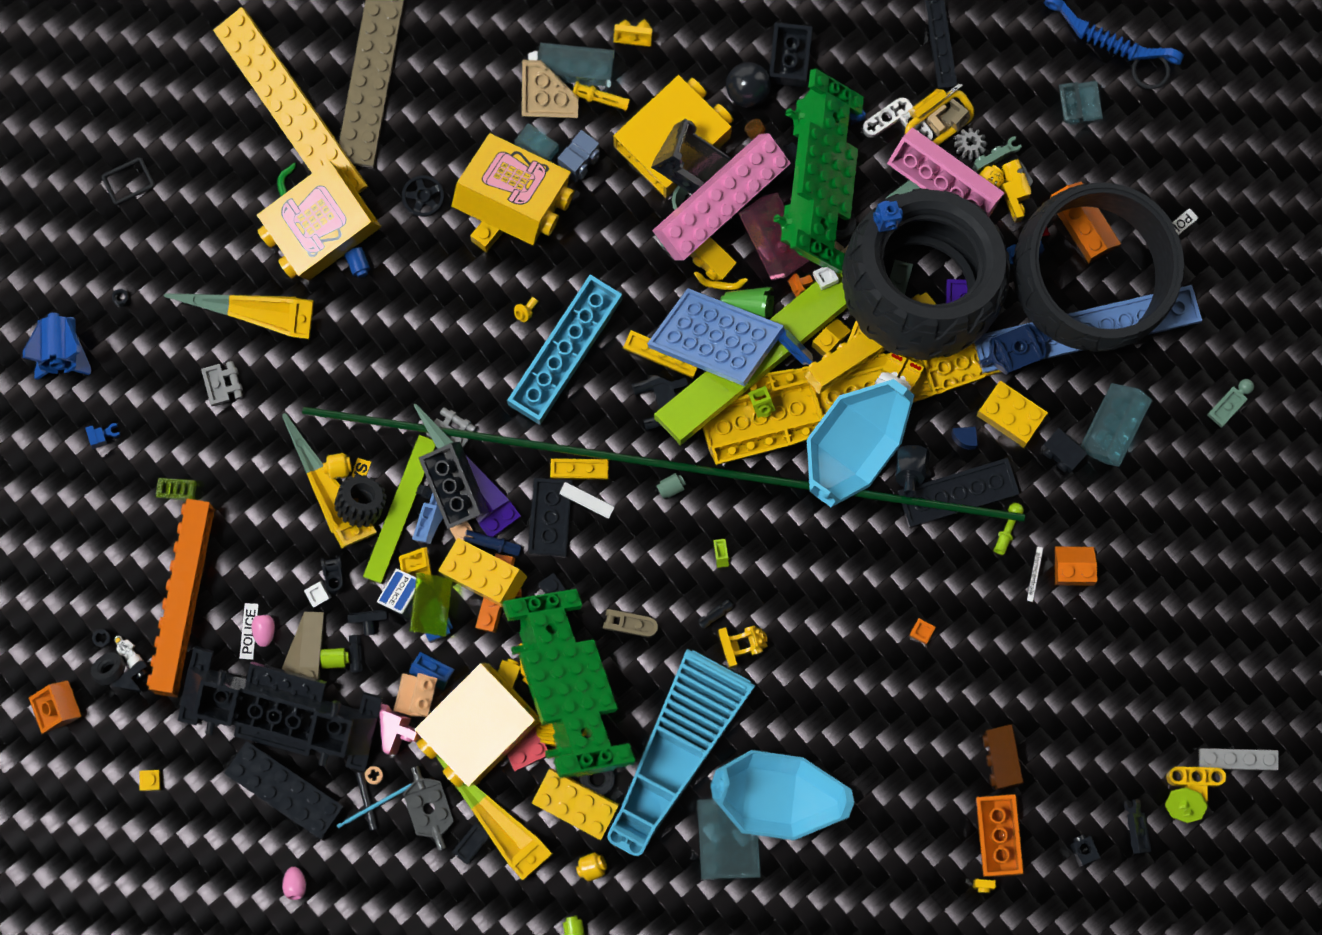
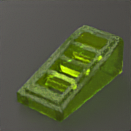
M158 478L156 497L184 501L186 499L194 500L197 482L194 480ZM163 483L167 484L166 493H162ZM171 484H174L173 494H169ZM178 485H181L180 494H177ZM185 486H188L187 495H184Z

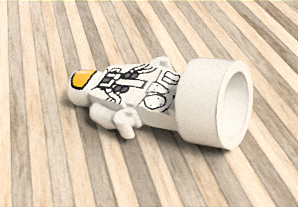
M121 636L115 637L116 650L121 657H125L127 660L126 664L130 669L143 660L139 654L134 652V644L129 640L124 641Z

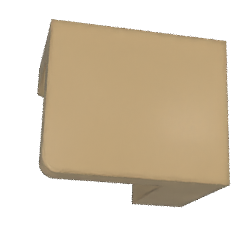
M945 104L931 114L926 121V124L937 136L951 127L942 120V116L946 113L947 108Z

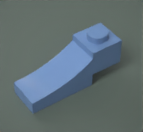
M433 493L429 504L423 503L412 538L415 541L431 544L435 531L443 519Z

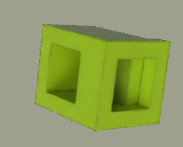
M766 386L748 393L758 418L768 417L772 412L776 411ZM763 395L766 396L761 400L755 401V398H758Z

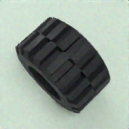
M355 475L354 478L350 476L342 482L334 504L335 511L338 512L339 518H343V522H349L351 526L357 525V527L362 528V525L368 527L370 523L374 524L379 520L386 502V494H384V488L380 487L381 484L375 482L374 478L371 477L369 479L366 475H363V477ZM353 498L362 499L368 504L358 503Z

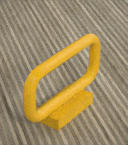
M936 89L908 110L911 117L914 118L906 125L905 134L954 97L959 98L964 107L969 111L971 119L966 124L972 120L974 108L962 91L956 90L947 97L952 91L946 94L944 90ZM950 127L932 142L940 145L957 131Z

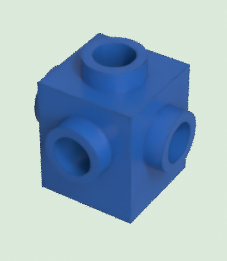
M883 201L877 205L873 218L877 224L878 231L898 229L900 221L903 219V212L898 207L897 201Z

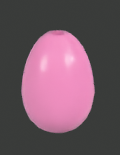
M270 615L255 616L251 626L254 640L259 646L266 647L271 643L274 636V621Z
M297 867L289 868L283 879V892L290 900L301 899L306 891L304 875Z

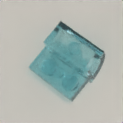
M1097 81L1079 84L1078 82L1059 85L1065 123L1084 124V121L1103 118Z

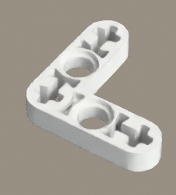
M905 98L895 100L864 123V134L867 137H875L899 120L906 128L908 119L911 118L908 110L913 106ZM899 104H905V111L900 109L899 111H897L896 117L894 111L898 109ZM888 113L892 116V120L884 122L881 116ZM876 119H878L879 124L875 127V131H868V125L874 126L877 124ZM924 120L914 127L915 130H918L922 126L920 131L924 135L928 134L927 138L932 140L933 133Z

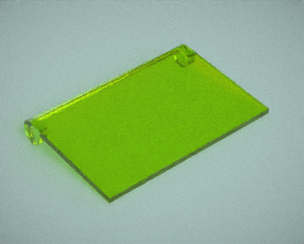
M416 573L409 631L446 637L452 579Z

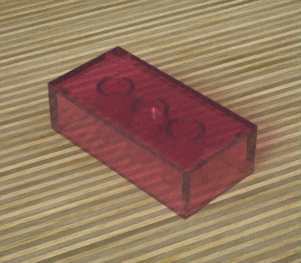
M778 193L765 195L739 212V216L771 280L785 278L809 261L791 249L789 245L781 242V225L773 221L776 214L781 217L784 215L785 207Z

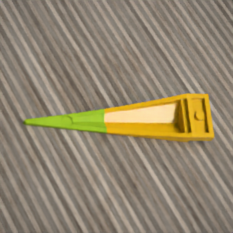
M439 755L436 756L445 769L448 766ZM464 783L461 787H457L508 865L522 881L552 855L535 835L476 785L467 786Z

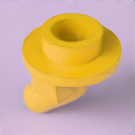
M532 297L526 306L522 304L516 305L514 308L515 317L522 322L528 321L532 316L531 310L538 303V300Z

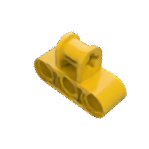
M1174 767L1168 771L1166 779L1172 786H1185L1201 793L1207 803V787H1218L1226 780V773L1221 768ZM1174 771L1180 773V781H1175L1172 778ZM1193 772L1199 773L1201 777L1199 782H1195L1192 779ZM1213 772L1220 776L1218 783L1214 782L1211 778Z

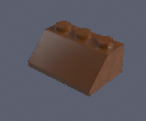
M1012 724L987 730L985 736H982L984 748H988L989 755H986L988 767L991 766L992 774H990L991 786H995V790L1021 785L1023 780Z

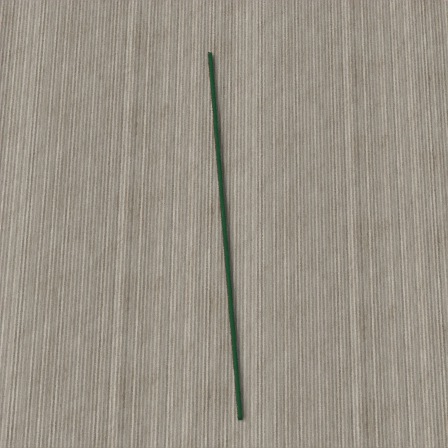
M303 407L302 414L428 433L424 424ZM439 427L447 436L810 490L809 482ZM862 490L853 495L855 497L1023 522L1025 520V514L914 497L909 498Z

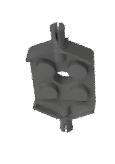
M419 766L413 767L411 770L415 780L403 793L416 835L433 838L438 850L445 849L442 837L454 821L441 782L423 778ZM427 803L434 805V811L431 814H426L423 811Z

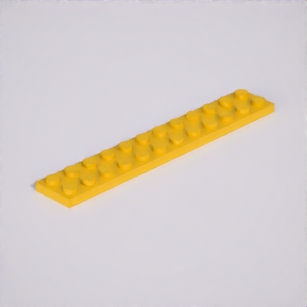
M241 7L213 31L310 171L313 173L328 161H331L341 167L358 193L367 188L368 185L247 11Z

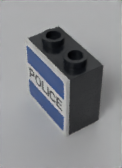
M396 569L377 602L387 610L414 622L433 588L422 580Z

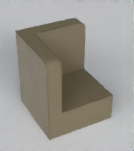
M952 98L950 100L951 108L942 116V120L959 132L971 118L969 111Z

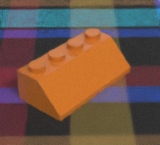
M1078 182L1071 185H1067L1066 187L1052 194L1051 197L1068 188L1081 185L1083 183ZM1077 207L1057 213L1088 263L1121 245L1099 208Z
M1016 794L976 797L983 877L1023 874Z

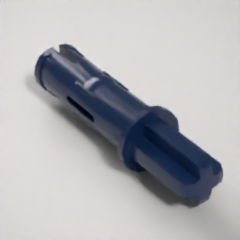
M466 530L465 534L474 538L466 536L463 538L465 542L496 550L498 553L504 552L518 556L521 550L520 545L504 541V538L497 539Z

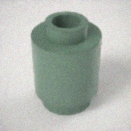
M674 473L660 481V484L656 486L662 498L665 499L684 490L683 486L686 483L681 475L677 476Z

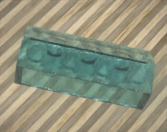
M540 43L537 60H542L563 82L576 83V81H579L580 84L611 87L615 50Z
M1111 383L1080 447L1088 453L1087 455L1103 463L1119 467L1152 399L1140 389Z

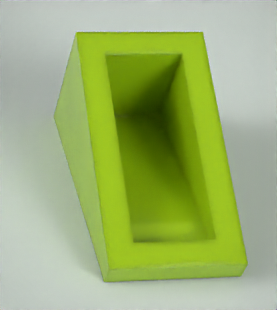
M713 540L717 568L728 567L726 540Z

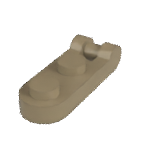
M606 609L605 615L607 619L603 624V629L643 637H652L658 630L657 622L651 617ZM614 618H620L619 625L613 624Z

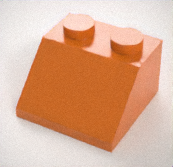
M1055 547V585L1094 586L1097 583V562L1094 547Z
M68 680L49 684L29 697L42 734L67 725L81 717Z

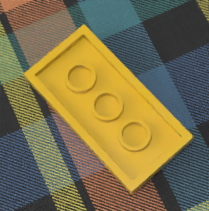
M551 768L548 770L532 804L599 840L603 838L619 806L614 801L568 777L559 779L557 771Z

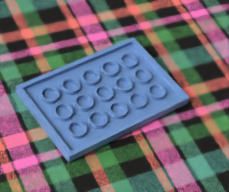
M687 288L647 344L650 349L745 387L785 329L784 325Z

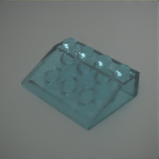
M714 799L697 800L701 881L759 878L758 835L741 833Z

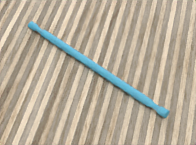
M411 784L401 788L393 794L385 797L377 803L353 815L352 817L346 819L344 822L337 824V827H342L344 824L353 821L361 815L369 812L377 806L401 794L402 792L406 791Z

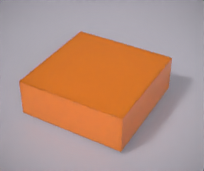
M918 618L909 636L927 645L936 627Z

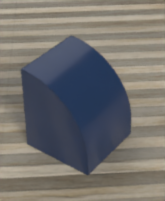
M976 427L952 429V438L958 446L969 450L976 449Z

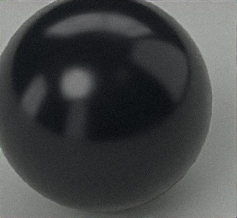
M741 63L735 66L727 76L726 90L728 96L735 104L741 107L750 108L758 106L766 100L770 93V77L767 71L756 63Z

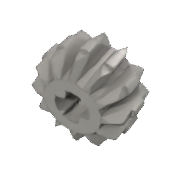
M969 128L968 133L963 129L961 135L956 136L957 141L954 143V146L958 147L956 150L957 154L963 153L962 159L967 155L968 159L972 160L973 155L975 158H978L980 153L985 152L983 147L987 145V142L983 141L984 135H978L979 129L975 133H973L972 128Z

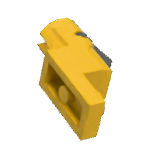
M1018 159L1002 166L1005 182L1007 183L1002 185L1001 191L1004 192L1003 197L1014 223L1022 221L1025 210L1022 203L1019 202L1029 198L1031 194L1030 186L1033 183L1022 162Z

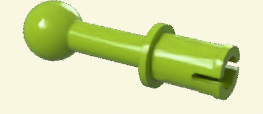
M1013 503L1009 506L1008 512L1023 514L1024 509L1021 504ZM1008 519L1004 531L998 533L999 538L994 548L995 553L1005 554L1009 542L1013 540V536L1010 534L1016 520Z

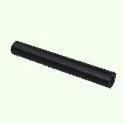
M364 772L356 774L364 808L366 809L372 804ZM372 809L366 813L370 831L378 829Z

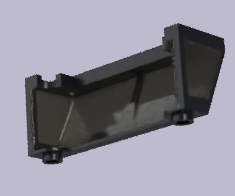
M684 119L674 125L655 157L651 168L690 194H693L732 158L696 135L697 128L694 123ZM771 182L735 213L730 220L737 225H741L761 215Z

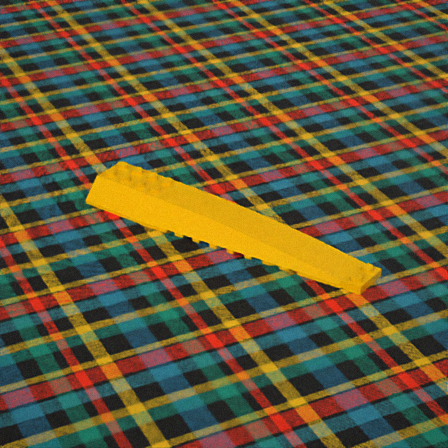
M974 343L949 357L940 356L930 360H917L914 357L901 355L907 358L905 366L908 360H911L924 367L923 374L912 391L914 394L913 403L983 379L986 376L1001 373L1000 370L982 373ZM890 353L879 354L820 394L816 392L805 378L808 366L766 374L702 427L709 452L715 464L718 465L765 453L807 440L838 396L875 385ZM766 386L776 411L772 412L768 417L758 418L748 393ZM763 395L758 398H755V401L761 400L766 396Z

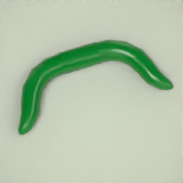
M295 163L283 170L278 177L277 185L280 197L287 193L284 181L295 169Z

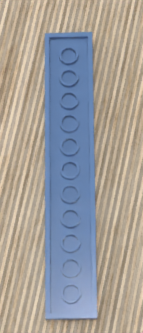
M1192 285L1180 288L1173 308L1150 334L1202 322ZM1153 294L1067 315L1095 328H1125L1136 324L1142 318L1149 307ZM1026 324L985 333L974 342L978 359L982 360L989 356V345L992 338ZM1049 340L1046 342L1047 350L1044 359L1082 350ZM1015 343V349L1018 352H1023V345ZM991 364L981 368L983 374L998 370Z

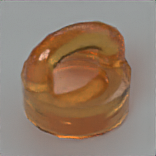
M754 119L745 126V132L754 140L759 134L765 133V127L761 120Z

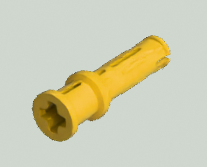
M576 81L573 92L578 97L587 99V102L594 100L624 109L625 111L630 99L596 90L595 86L589 87L580 84L579 81Z

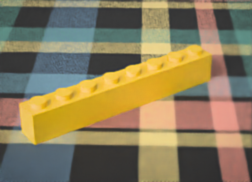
M927 292L921 296L917 294L912 298L921 303L936 305ZM859 332L853 336L852 341L842 343L833 353L828 352L818 363L816 361L811 363L807 367L808 370L805 378L816 392L820 394L886 351L884 347L869 339L864 333L861 334Z

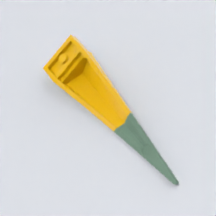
M164 294L166 298L222 313L288 336L310 338L314 300L281 296Z
M284 413L282 415L331 533H334L341 548L375 535L376 530L371 523L370 526L365 527L362 525L361 528L357 527V525L351 526L349 522H343L342 517H338L334 503L340 484L336 479H330L328 474H324L323 463L307 444L287 414Z

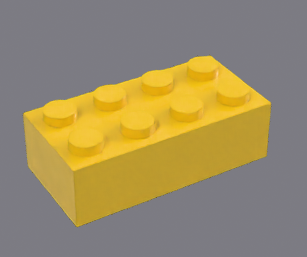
M457 538L438 570L447 579L503 607L502 604L505 600H511L516 597L527 578L520 569Z

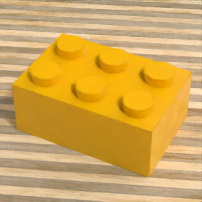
M999 381L978 411L977 417L1024 448L1048 412L1002 381Z

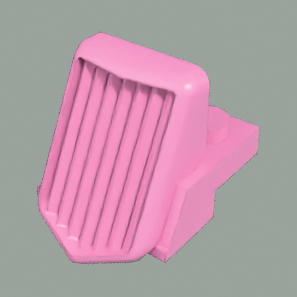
M381 705L379 714L382 749L388 755H396L402 739L416 742L421 736L414 730L415 728L409 726L411 718L393 712L388 705Z

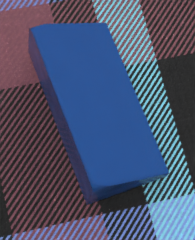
M785 329L778 341L802 365L811 364L813 362L812 353Z
M420 652L411 665L409 673L416 677L418 673L437 678L435 687L444 690L454 669Z

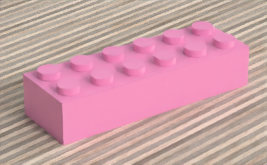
M913 127L903 136L887 162L889 166L920 188L943 192L949 191L958 194L969 202L978 205L986 212L988 217L1004 194L999 188Z

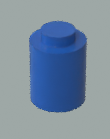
M358 247L346 252L345 257L353 276L362 278L368 275V271L371 268L363 249Z

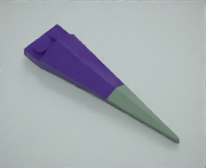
M414 404L437 449L453 443L417 404ZM467 457L489 513L476 518L487 536L495 537L520 519L521 516L509 499Z

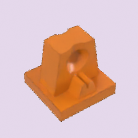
M796 273L792 275L788 282L795 296L798 297L806 290L805 287L813 283L811 275L800 278Z

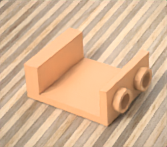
M418 673L417 677L402 674L393 712L407 716H428L437 678Z

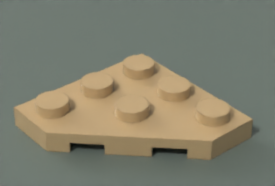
M523 60L522 116L578 118L579 97L542 60Z

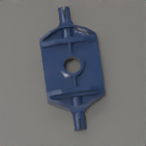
M1026 324L992 338L989 345V356L979 360L978 363L980 368L991 364L1005 375H1008L1014 370L1039 360L1042 361L1046 356V342L1052 340V338L1041 333L1037 327ZM1015 343L1022 344L1024 351L1018 352L1014 347Z

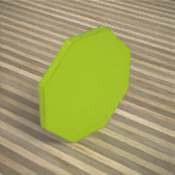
M1186 787L1171 791L1165 803L1171 817L1186 823L1201 820L1208 807L1201 793Z

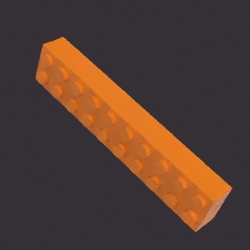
M186 499V504H182L181 515H183V519L178 524L177 533L179 534V539L175 541L173 550L176 555L175 560H171L170 564L172 575L171 579H168L166 583L168 595L163 600L162 609H164V615L160 617L158 628L161 629L160 635L156 636L155 639L156 655H153L151 659L153 670L147 679L149 690L155 694L178 697L215 511L210 502Z

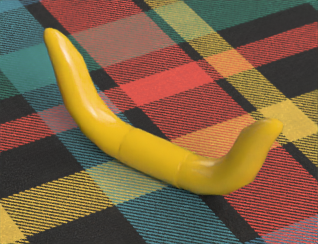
M694 272V275L701 284L715 289L737 290L748 281L747 278L740 279L736 283L712 281L706 279L701 273Z

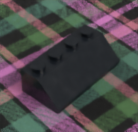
M460 441L450 443L419 457L447 529L489 513Z

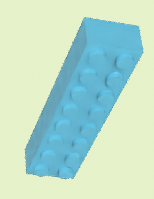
M589 275L508 398V405L541 425L622 301V294Z

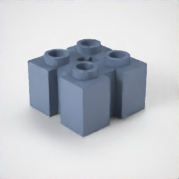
M581 130L572 140L569 147H566L557 158L558 166L571 171L570 178L573 181L577 182L579 178L582 180L588 173L587 167L591 164L595 165L600 158L599 143Z

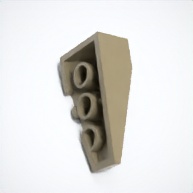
M304 612L282 670L321 679L320 651L323 642L324 612Z

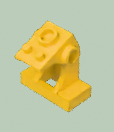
M751 626L744 629L745 633L735 636H728L726 627L718 629L729 669L737 667L735 657L748 653L756 655L763 652L762 649L767 647V636L762 631V628ZM748 637L751 647L740 650L737 640Z

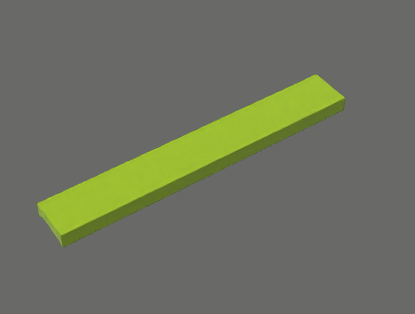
M835 272L839 282L826 289L821 290L817 282L813 283L769 320L784 325V329H787L798 341L804 344L847 308L842 284V273L838 274ZM777 340L745 387L706 371L654 414V419L664 427L679 445H682L791 355V353Z

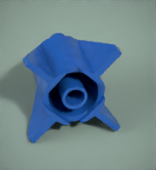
M49 313L48 317L39 320L23 350V358L37 362L35 379L38 380L48 373L58 374V370H64V373L75 371L90 375L91 366L76 334V319L73 317H62L58 313Z

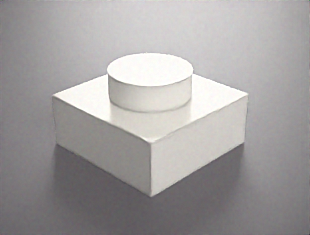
M827 267L813 271V276L821 290L839 282L836 273Z
M323 581L304 590L313 607L331 598Z

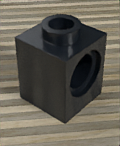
M1084 835L1073 839L1075 843L1070 846L1079 867L1100 858L1091 836L1085 838ZM1081 844L1088 846L1089 853L1087 855H1083L1080 852Z

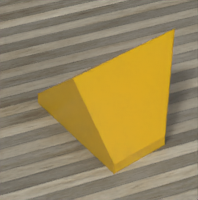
M427 547L399 556L401 571L422 580L434 589Z

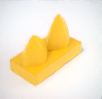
M645 19L637 27L631 26L627 20L622 21L620 24H615L614 42L651 47L652 28H650L649 23Z

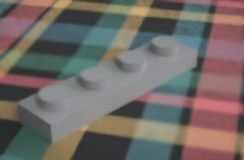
M1199 749V767L1227 770L1277 771L1278 750Z

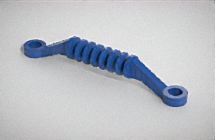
M1063 0L1044 1L1048 8L1060 11L1080 39L1087 35V42L1094 38L1093 45L1101 41L1100 48L1107 44V51L1114 47V54L1121 50V57L1128 53L1129 61L1164 57L1167 61L1174 64L1182 62L1184 55L1178 50L1172 48L1146 49L1138 45V43L1131 47L1130 40L1125 44L1123 43L1124 37L1117 41V34H1114L1110 38L1109 30L1102 34V27L1098 31H1096L1095 24L1089 28V22L1077 18Z

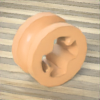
M372 766L366 770L365 778L370 784L376 785L382 781L383 773L378 767ZM373 770L376 773L379 772V776H377L375 781L372 778L369 779V775H371Z

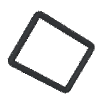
M140 157L103 174L101 177L113 203L116 205L153 188L155 185L143 159ZM140 161L151 185L116 200L105 177Z

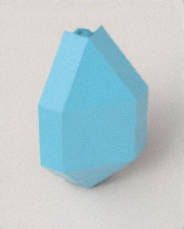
M892 379L838 396L807 438L810 492L832 507L868 488L902 444L914 394L902 384Z
M750 750L717 769L711 782L713 799L740 832L745 834L796 840L848 818L854 805L853 794L850 788L802 757Z

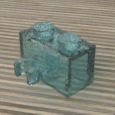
M529 123L515 139L516 146L549 162L559 150L556 142Z

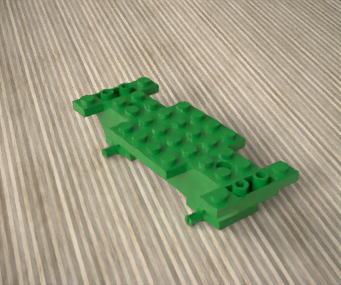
M818 69L810 70L808 86L810 91L803 99L797 100L795 111L790 108L786 111V116L792 118L794 122L793 135L798 138L791 204L785 205L783 217L776 214L773 221L781 225V242L789 245L800 256L839 274L842 273L845 254L835 249L838 217L843 220L851 218L858 149L846 142L850 112L854 115L862 114L864 97Z
M577 589L505 600L502 605L507 621L519 619L521 621L519 634L522 645L511 647V652L513 655L520 654L519 657L541 724H552L555 731L553 737L556 749L546 750L545 756L547 759L555 757L554 764L559 779L590 775L633 765L635 759L630 744L611 747L600 716L616 712L617 706L595 641L576 642L566 615L567 611L579 610L582 607Z

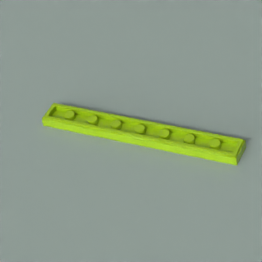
M421 435L418 436L363 578L379 584L383 582L417 496V488L419 484L421 485L425 475L419 457L434 451L436 448L432 439Z

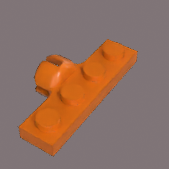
M495 554V557L514 566V557ZM521 589L516 595V597L521 598L522 596ZM483 598L476 628L496 633L503 607Z

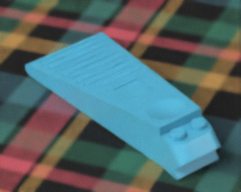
M686 650L623 805L608 833L610 843L634 856H639L643 853L663 820L754 689L755 685L750 680L694 650Z

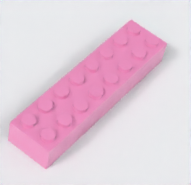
M769 133L759 134L652 231L674 260H685L791 163Z

